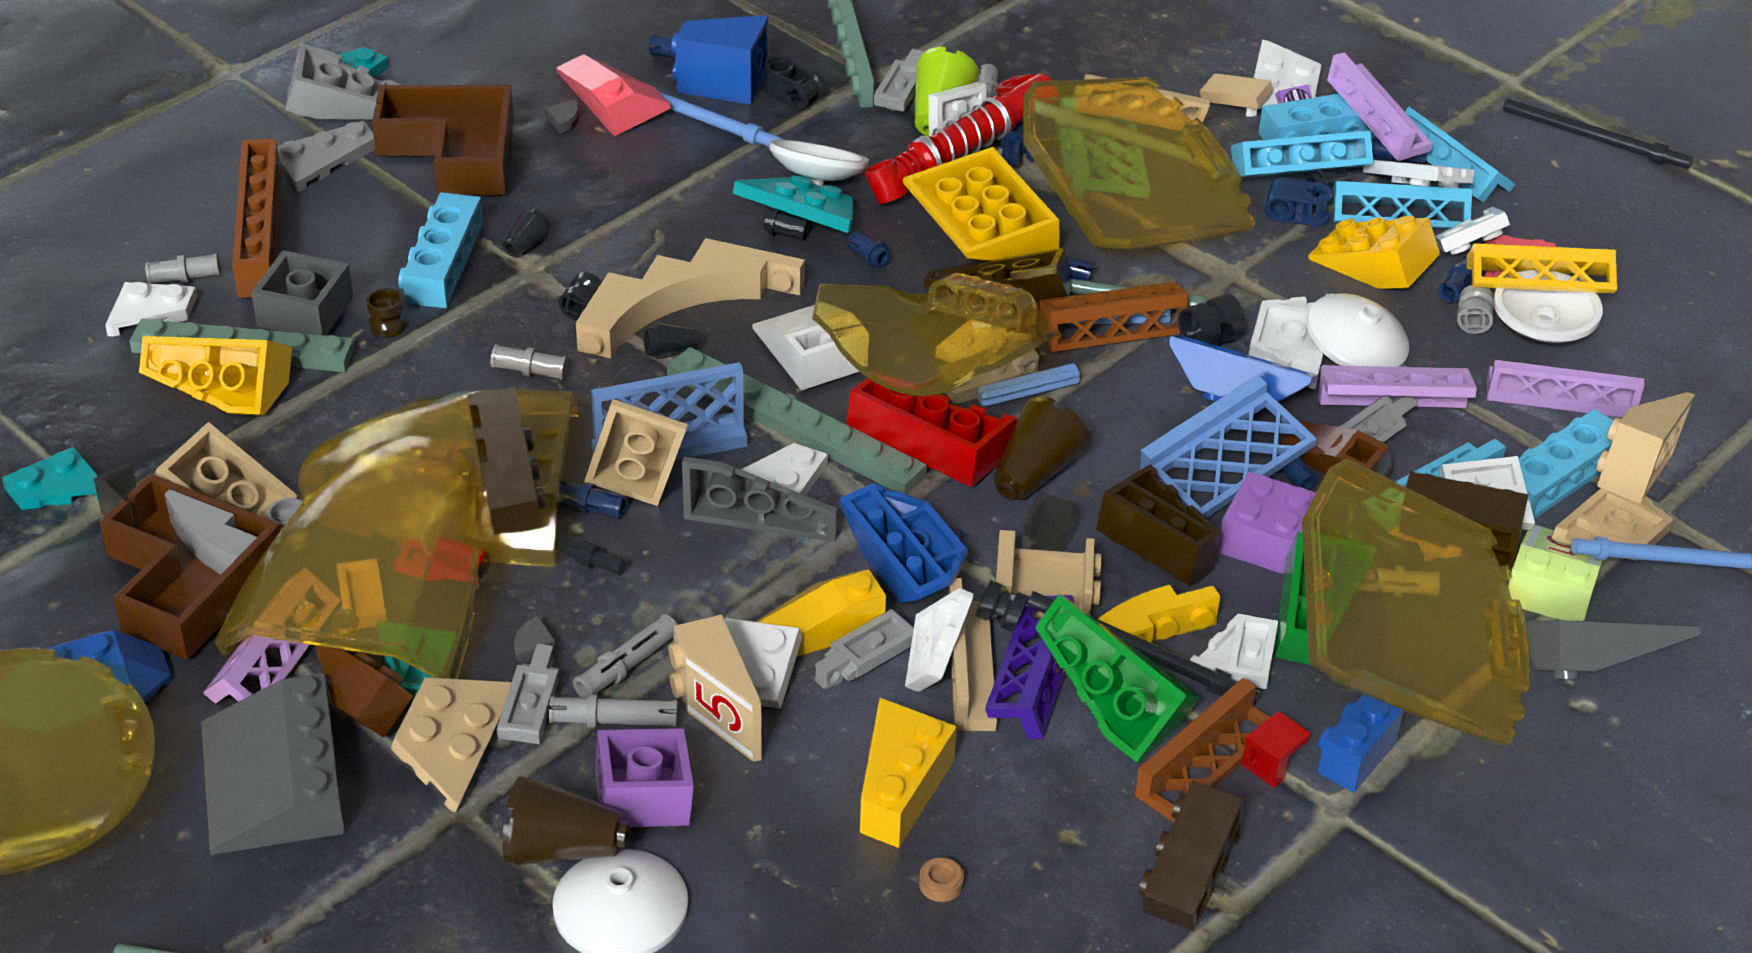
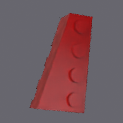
M870 375L850 390L846 425L927 464L928 468L939 471L959 483L972 487L999 464L1016 425L1017 417L1004 414L1002 419L986 415L987 408L972 404L970 410L949 404L950 397L940 394L921 396L917 394L916 387Z

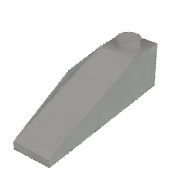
M300 43L285 110L293 112L298 116H308L315 119H373L379 85L400 84L392 80L379 81L369 75V69L361 65L354 69L342 63V56L334 52Z

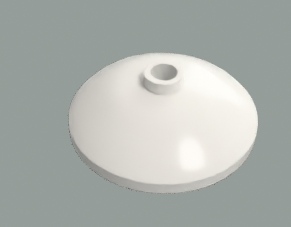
M777 139L770 141L769 149L772 154L787 169L812 180L811 183L819 186L824 185V180H844L868 168L869 159L846 150L794 140Z
M1537 270L1517 272L1523 279H1533L1539 274ZM1550 271L1558 280L1568 281L1571 278L1569 275ZM1496 288L1494 295L1495 310L1505 324L1515 332L1541 342L1565 343L1583 338L1595 331L1600 324L1603 314L1601 300L1594 292Z
M1345 293L1327 295L1318 299L1308 312L1306 324L1312 341L1323 354L1340 366L1401 367L1408 357L1409 341L1402 325L1387 309L1370 299Z
M619 849L618 854L612 857L590 858L579 861L561 878L553 897V914L558 931L567 943L582 953H654L667 945L679 933L688 912L687 889L678 871L667 861L654 854L633 849Z

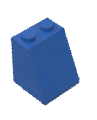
M759 15L685 21L679 33H675L672 39V52L676 53L672 76L673 79L677 80V93L751 105L765 78V62L768 59V16Z

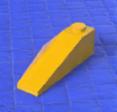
M143 336L139 373L172 388H177L227 413L265 415L289 384L292 347L268 340Z
M869 569L850 572L813 584L755 622L799 628L803 636L796 656L799 657L831 647L832 642L885 613L886 595Z

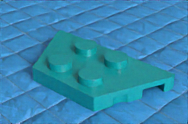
M800 175L785 178L736 180L734 183L733 194L846 233H849L851 229L853 197L841 193V189L830 185L819 186L811 183L812 180L810 178Z

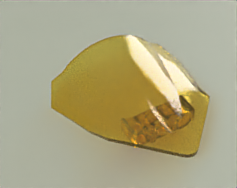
M953 273L934 282L930 286L928 294H911L885 285L820 284L812 319L830 335L843 356L863 375L887 389L918 396L937 395L952 391L965 385L979 374L996 370L1026 355L1051 339L1061 340V333L1039 311L1037 302H1035L1029 292L1012 287L1009 284H1000L981 279L978 276H969L961 273ZM949 287L952 289L954 295H951Z

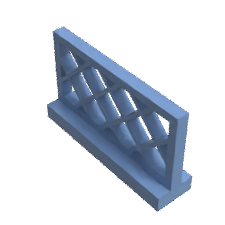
M740 362L591 390L594 439H592L593 454L608 411L602 408V402L612 399H619L624 403L662 416L664 415L658 411L670 400L679 406L668 418L679 421L688 411L698 416L695 420L683 422L688 424L675 460L683 459V457H696L747 447V433L744 429L743 368ZM733 377V382L723 392L713 387L720 379ZM694 385L697 387L686 399L676 394L683 386ZM657 392L660 394L649 406L639 401L646 393ZM706 393L716 398L705 410L695 405ZM725 404L733 408V413L714 416Z
M1256 375L1141 450L1140 470L1151 464L1157 470L1156 478L1165 486L1172 484L1178 490L1177 498L1186 507L1193 505L1207 518L1233 501L1248 472L1269 477L1315 447L1317 438L1267 392V383L1259 375ZM1266 407L1276 416V422L1253 421V415ZM1231 429L1248 430L1246 442L1224 440V434ZM1252 431L1273 432L1274 444L1251 442ZM1279 433L1295 434L1301 441L1294 446L1278 444ZM1202 448L1218 449L1217 461L1195 459V453ZM1223 450L1244 451L1245 462L1222 461ZM1250 452L1273 454L1272 461L1266 465L1249 464ZM1173 467L1189 468L1188 480L1171 479L1165 472ZM1193 470L1216 471L1215 482L1192 481ZM1220 472L1243 473V480L1237 484L1219 483ZM1191 490L1214 492L1213 500L1200 507L1191 498Z

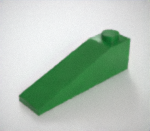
M1061 594L1057 596L1035 626L1060 668L1065 670L1077 689L1076 693L1081 701L1088 706L1098 722L1097 726L1104 737L1136 763H1140L1171 736L1200 699L1199 696L1170 673Z

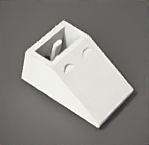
M815 304L753 324V330L801 390L866 370L867 335L849 314Z

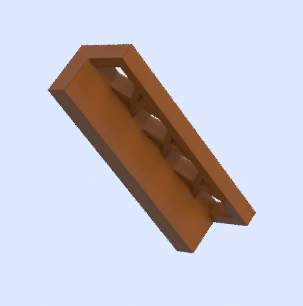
M1176 282L1040 300V314L1048 322V349L1051 352L1180 334L1178 327L1179 313L1182 309L1187 308V292ZM1177 308V324L1163 326L1157 321L1166 309ZM1142 313L1147 318L1136 330H1128L1123 326L1132 314ZM1108 318L1113 322L1104 334L1094 335L1089 331L1097 319ZM1073 322L1079 327L1070 339L1058 340V324Z
M1245 678L1239 680L1142 764L1138 770L1135 797L1172 822H1175V818H1172L1174 805L1160 796L1164 791H1183L1184 794H1187L1193 780L1216 788L1242 763L1246 736L1250 734L1240 733L1239 725L1248 719L1255 725L1260 726L1270 718V716L1253 706L1256 685ZM1216 745H1235L1236 752L1233 755H1214L1213 748ZM1209 767L1210 775L1207 778H1188L1187 771L1190 768Z

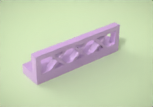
M1345 52L1333 55L1327 79L1328 82L1397 161L1431 151L1433 143L1362 63L1355 65Z
M1495 360L1494 365L1489 366L1487 375V400L1584 413L1596 409L1604 415L1623 417L1630 407L1639 405L1644 389V378Z
M1322 365L1318 399L1320 405L1369 406L1383 396H1390L1392 401L1402 396H1413L1418 403L1414 407L1466 408L1468 397H1476L1477 387L1468 368Z
M304 569L284 585L203 694L215 704L229 694L239 702L252 695L240 684L245 676H259L261 690L281 679H285L342 600L307 569ZM309 591L326 605L321 612L308 611L306 594ZM300 620L303 637L301 639H288L286 621ZM266 648L280 649L281 667L267 666Z

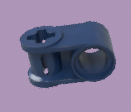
M1287 178L1276 179L1269 187L1264 206L1265 214L1272 221L1303 224L1310 227L1324 226L1328 223L1330 217L1327 203L1332 197V189L1321 182H1305Z

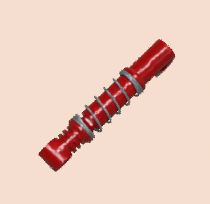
M1041 73L1009 78L994 87L998 96L988 97L982 100L980 105H974L972 113H960L958 121L948 120L944 129L934 128L932 136L926 137L922 135L913 140L905 152L895 156L893 159L881 161L866 169L864 172L877 203H887L906 194L908 189L903 184L904 177L956 160L963 155L967 156V154L976 153L981 147L990 146L994 139L999 140L1012 132L1016 124L1034 114L1028 112L1032 99L1049 105L1055 102L1057 91L1052 80Z

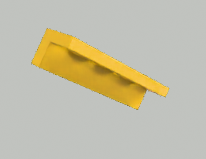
M1474 243L1467 255V269L1472 270V287L1615 293L1617 290L1616 250ZM1481 270L1503 272L1497 278L1482 277ZM1537 270L1539 274L1533 279H1523L1517 272ZM1550 271L1575 275L1568 281H1561ZM1588 275L1607 276V283L1594 282Z

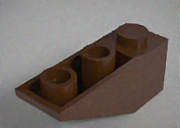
M1299 421L1317 438L1316 446L1301 455V459L1307 466L1367 497L1376 493L1393 472L1389 445L1357 429ZM1287 434L1280 442V445L1294 446L1301 440L1295 434Z
M316 635L314 643L323 672L325 673L333 704L354 720L384 738L413 697V695L400 686L404 679L384 665L377 671L380 665L361 651L354 657L357 651L336 637L330 643Z

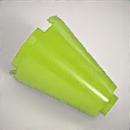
M947 47L931 48L921 54L917 62L915 126L918 131L929 137V94L979 81L978 66L964 52L957 50L956 54L945 52Z

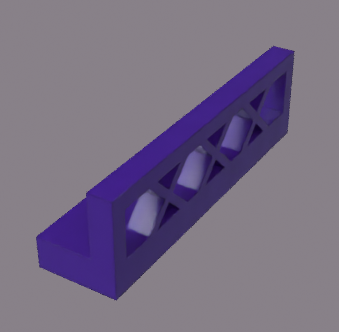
M1058 595L1047 596V597H1049V598L1055 600ZM1063 595L1075 604L1072 595ZM1028 596L1021 616L1015 626L985 711L988 718H1020L1027 739H1043L1066 672L1060 668L1042 638L1027 649L1023 646V643L1036 635L1040 636L1035 626L1041 619L1036 621L1033 618L1036 610L1026 606L1030 597ZM1027 662L1031 665V669L1017 677L1012 674L1014 670ZM1016 691L1021 694L1018 703H1002L1003 699Z

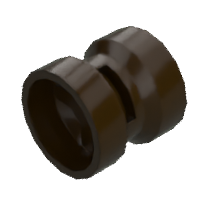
M381 288L372 291L366 299L367 309L371 314L369 318L371 333L380 338H392L402 334L406 328V320L402 312L404 307L402 294L392 288Z

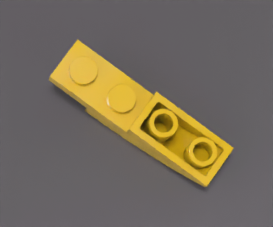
M1169 584L1119 604L1099 617L1098 620L1152 643L1153 641L1168 639L1175 635L1216 625L1220 595L1214 586L1177 595Z

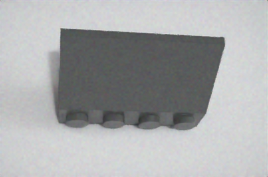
M325 673L281 679L201 721L211 855L345 834L331 708Z

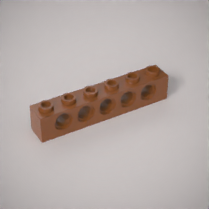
M276 138L242 140L232 260L238 298L252 297L251 292L275 262L277 256L281 166Z

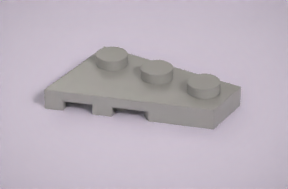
M364 120L348 123L343 127L327 132H318L313 136L300 140L288 141L278 146L281 172L297 193L306 189V182L317 177L322 180L329 176L330 169L336 165H349L375 150L373 132Z

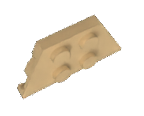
M1599 489L1556 525L1551 539L1571 545L1574 538L1593 540L1596 536H1602L1614 542L1655 545L1669 532L1674 519L1662 509L1656 507L1647 496L1639 504L1604 489Z
M425 677L390 747L403 762L413 767L416 776L426 786L430 783L434 784L447 798L444 805L455 813L502 714L511 686L510 682Z

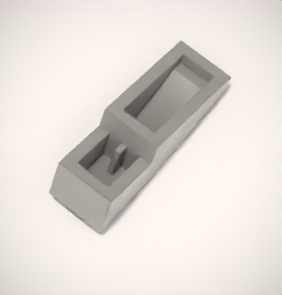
M171 489L165 493L170 522L178 537L191 553L220 575L257 538L238 530L235 516L232 513Z

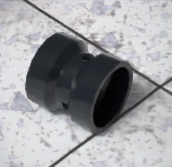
M581 272L575 275L569 288L560 296L559 307L568 318L577 321L602 281L594 274L588 272Z
M990 580L975 616L985 621L997 619L1001 628L1013 632L1024 609L1028 595L1019 591L1009 594L1008 591L1004 590L1002 584Z

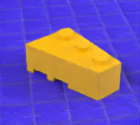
M883 698L879 699L861 796L860 833L900 848L955 760L957 726Z

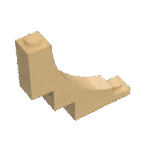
M705 238L691 262L657 255L643 279L608 272L576 321L577 351L612 358L619 347L641 328L663 316L691 306L723 300L761 299L766 289L800 296L804 289L805 260Z

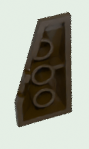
M1065 248L931 270L923 280L924 286L929 288L1029 303H1039L1040 300L1070 296L1073 289Z

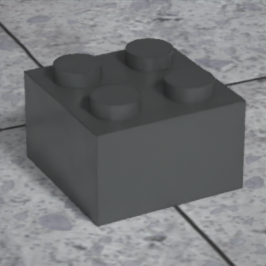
M283 250L251 292L257 327L281 332H299L327 336L353 299L349 264Z

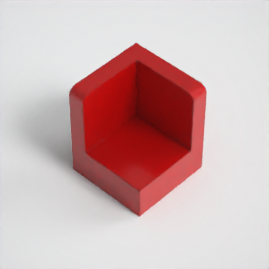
M1278 711L1246 736L1241 765L1275 788L1285 780L1289 756L1309 741L1310 732Z

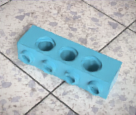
M1340 94L1262 106L1259 135L1263 140L1371 131ZM1371 131V138H1376L1374 133Z
M1371 131L1247 141L1231 145L1234 179L1311 172L1316 169L1322 171L1339 169L1341 167L1355 168L1373 164Z
M440 193L435 205L429 207L427 222L425 226H421L419 229L418 242L415 247L410 248L408 264L406 268H401L398 283L399 288L404 289L405 304L447 308L483 226L480 197Z
M1593 409L1581 418L1576 417L1573 419L1569 426L1558 433L1550 434L1537 447L1527 449L1518 458L1527 494H1529L1528 498L1534 519L1601 474V472L1596 471V467L1603 451L1610 450L1612 440L1607 439V435L1613 423L1612 419Z

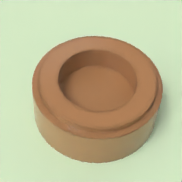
M939 857L923 864L920 869L919 887L924 896L936 902H948L961 894L964 884V872L957 862L949 858Z

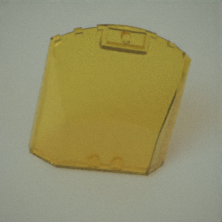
M1150 77L1035 81L1024 94L1023 144L1049 181V185L1056 191L1065 204L1068 213L1073 216L1090 243L1095 247L1138 249L1201 240L1251 230L1255 225V217L1250 215L1247 209L1251 204L1249 194H1242L1238 186L1242 178L1232 160L1207 127L1198 118L1191 121L1180 110L1183 103L1176 97L1172 101L1167 99L1156 90L1160 84Z
M1344 459L1330 467L1302 519L1309 663L1340 684L1399 709L1504 746L1511 743L1517 734L1513 730L1515 723L1524 718L1526 710L1521 705L1522 693L1528 691L1530 686V653L1521 602L1511 598L1506 581L1513 577L1508 565L1502 567L1499 565L1492 549L1498 542L1492 531L1350 459Z

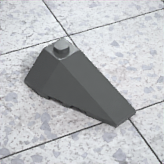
M683 457L684 519L836 542L838 508L723 462Z
M1565 620L1515 621V630L1536 670H1553V678L1578 679V671H1598L1701 635V627Z

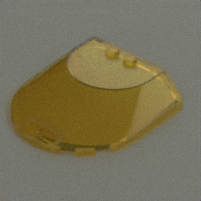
M24 648L0 651V876L61 860L92 845L108 834L129 814L148 784L155 760V735L148 708L131 684L125 686L113 677L111 668L85 656H81L79 661L57 657L56 650Z

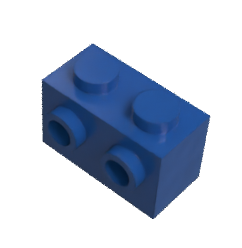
M1368 690L1365 691L1356 703L1350 701L1344 708L1338 724L1335 727L1328 726L1319 740L1318 748L1322 749L1317 773L1355 793L1396 744L1404 709Z

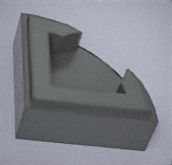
M575 99L545 108L546 118L560 134L571 129L572 123L579 116L578 104Z
M539 616L524 623L515 635L514 652L518 665L532 660L537 644L552 645V653L556 652L555 641Z

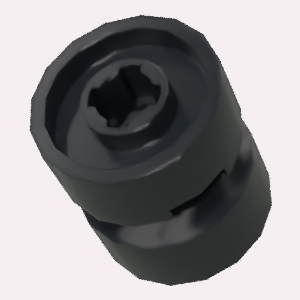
M1227 293L1209 299L1205 303H1198L1182 309L1178 316V327L1180 334L1217 346L1219 343H1226L1242 337L1246 329V318L1239 301Z

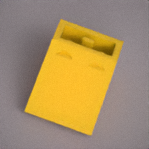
M1409 215L1394 220H1385L1382 217L1361 222H1355L1354 219L1343 220L1336 224L1335 229L1327 237L1319 241V245L1308 257L1313 262L1377 289L1409 288L1440 255V251L1429 217L1414 218V216Z

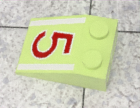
M1534 525L1531 530L1527 531L1512 569L1504 604L1559 620L1584 621L1603 560H1595L1591 555L1573 554L1571 545L1551 539L1554 530Z

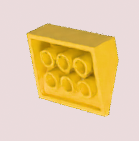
M994 147L903 178V184L967 259L996 260L1059 249V219Z

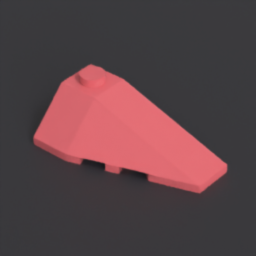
M585 54L556 67L557 73L614 137L671 109L670 103L655 87Z

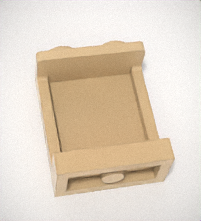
M1000 530L996 582L1002 584L1004 590L1008 591L1009 594L1019 591L1030 596L1032 591H1035L1044 596L1072 595L1075 605L1089 615L1091 605H1099L1101 581H1093V577H1100L1101 554L1094 553V539L1086 538L1084 553L1014 548L1015 531ZM1036 610L1033 617H1043L1044 613Z

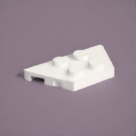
M1262 40L1254 78L1271 80L1273 92L1259 109H1262V106L1278 104L1275 94L1279 90L1307 84L1312 98H1315L1321 64L1270 41ZM1247 108L1246 116H1256L1257 109Z
M1373 160V164L1363 166V172L1391 175V182L1420 186L1459 188V182L1473 183L1474 170L1435 165Z
M1306 297L1262 301L1250 344L1249 355L1318 374L1319 376L1324 354L1312 341L1306 324L1308 312L1315 302L1307 303ZM1317 381L1309 385L1308 387L1311 389H1315Z

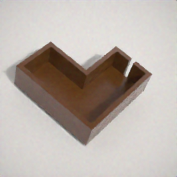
M379 85L372 120L376 156H434L437 195L440 193L484 196L505 195L514 122L511 85Z
M149 474L127 495L129 502L121 500L99 521L107 556L141 569L113 597L121 633L157 645L164 651L188 660L286 559L280 524ZM171 489L232 513L235 516L237 529L257 538L220 575L191 553L178 537L170 522L165 493Z

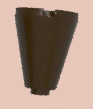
M1043 396L1030 398L1023 406L993 477L996 490L1002 497L1008 500L1025 499L1085 451L1088 446L1086 442L1090 438L1089 432L1084 422L1070 408L1066 407L1062 411L1053 406L1056 400Z
M519 776L516 779L507 804V809H513L510 824L504 823L502 849L506 862L524 865L612 857L618 854L620 848H627L631 826L630 822L624 821L622 811L530 776Z

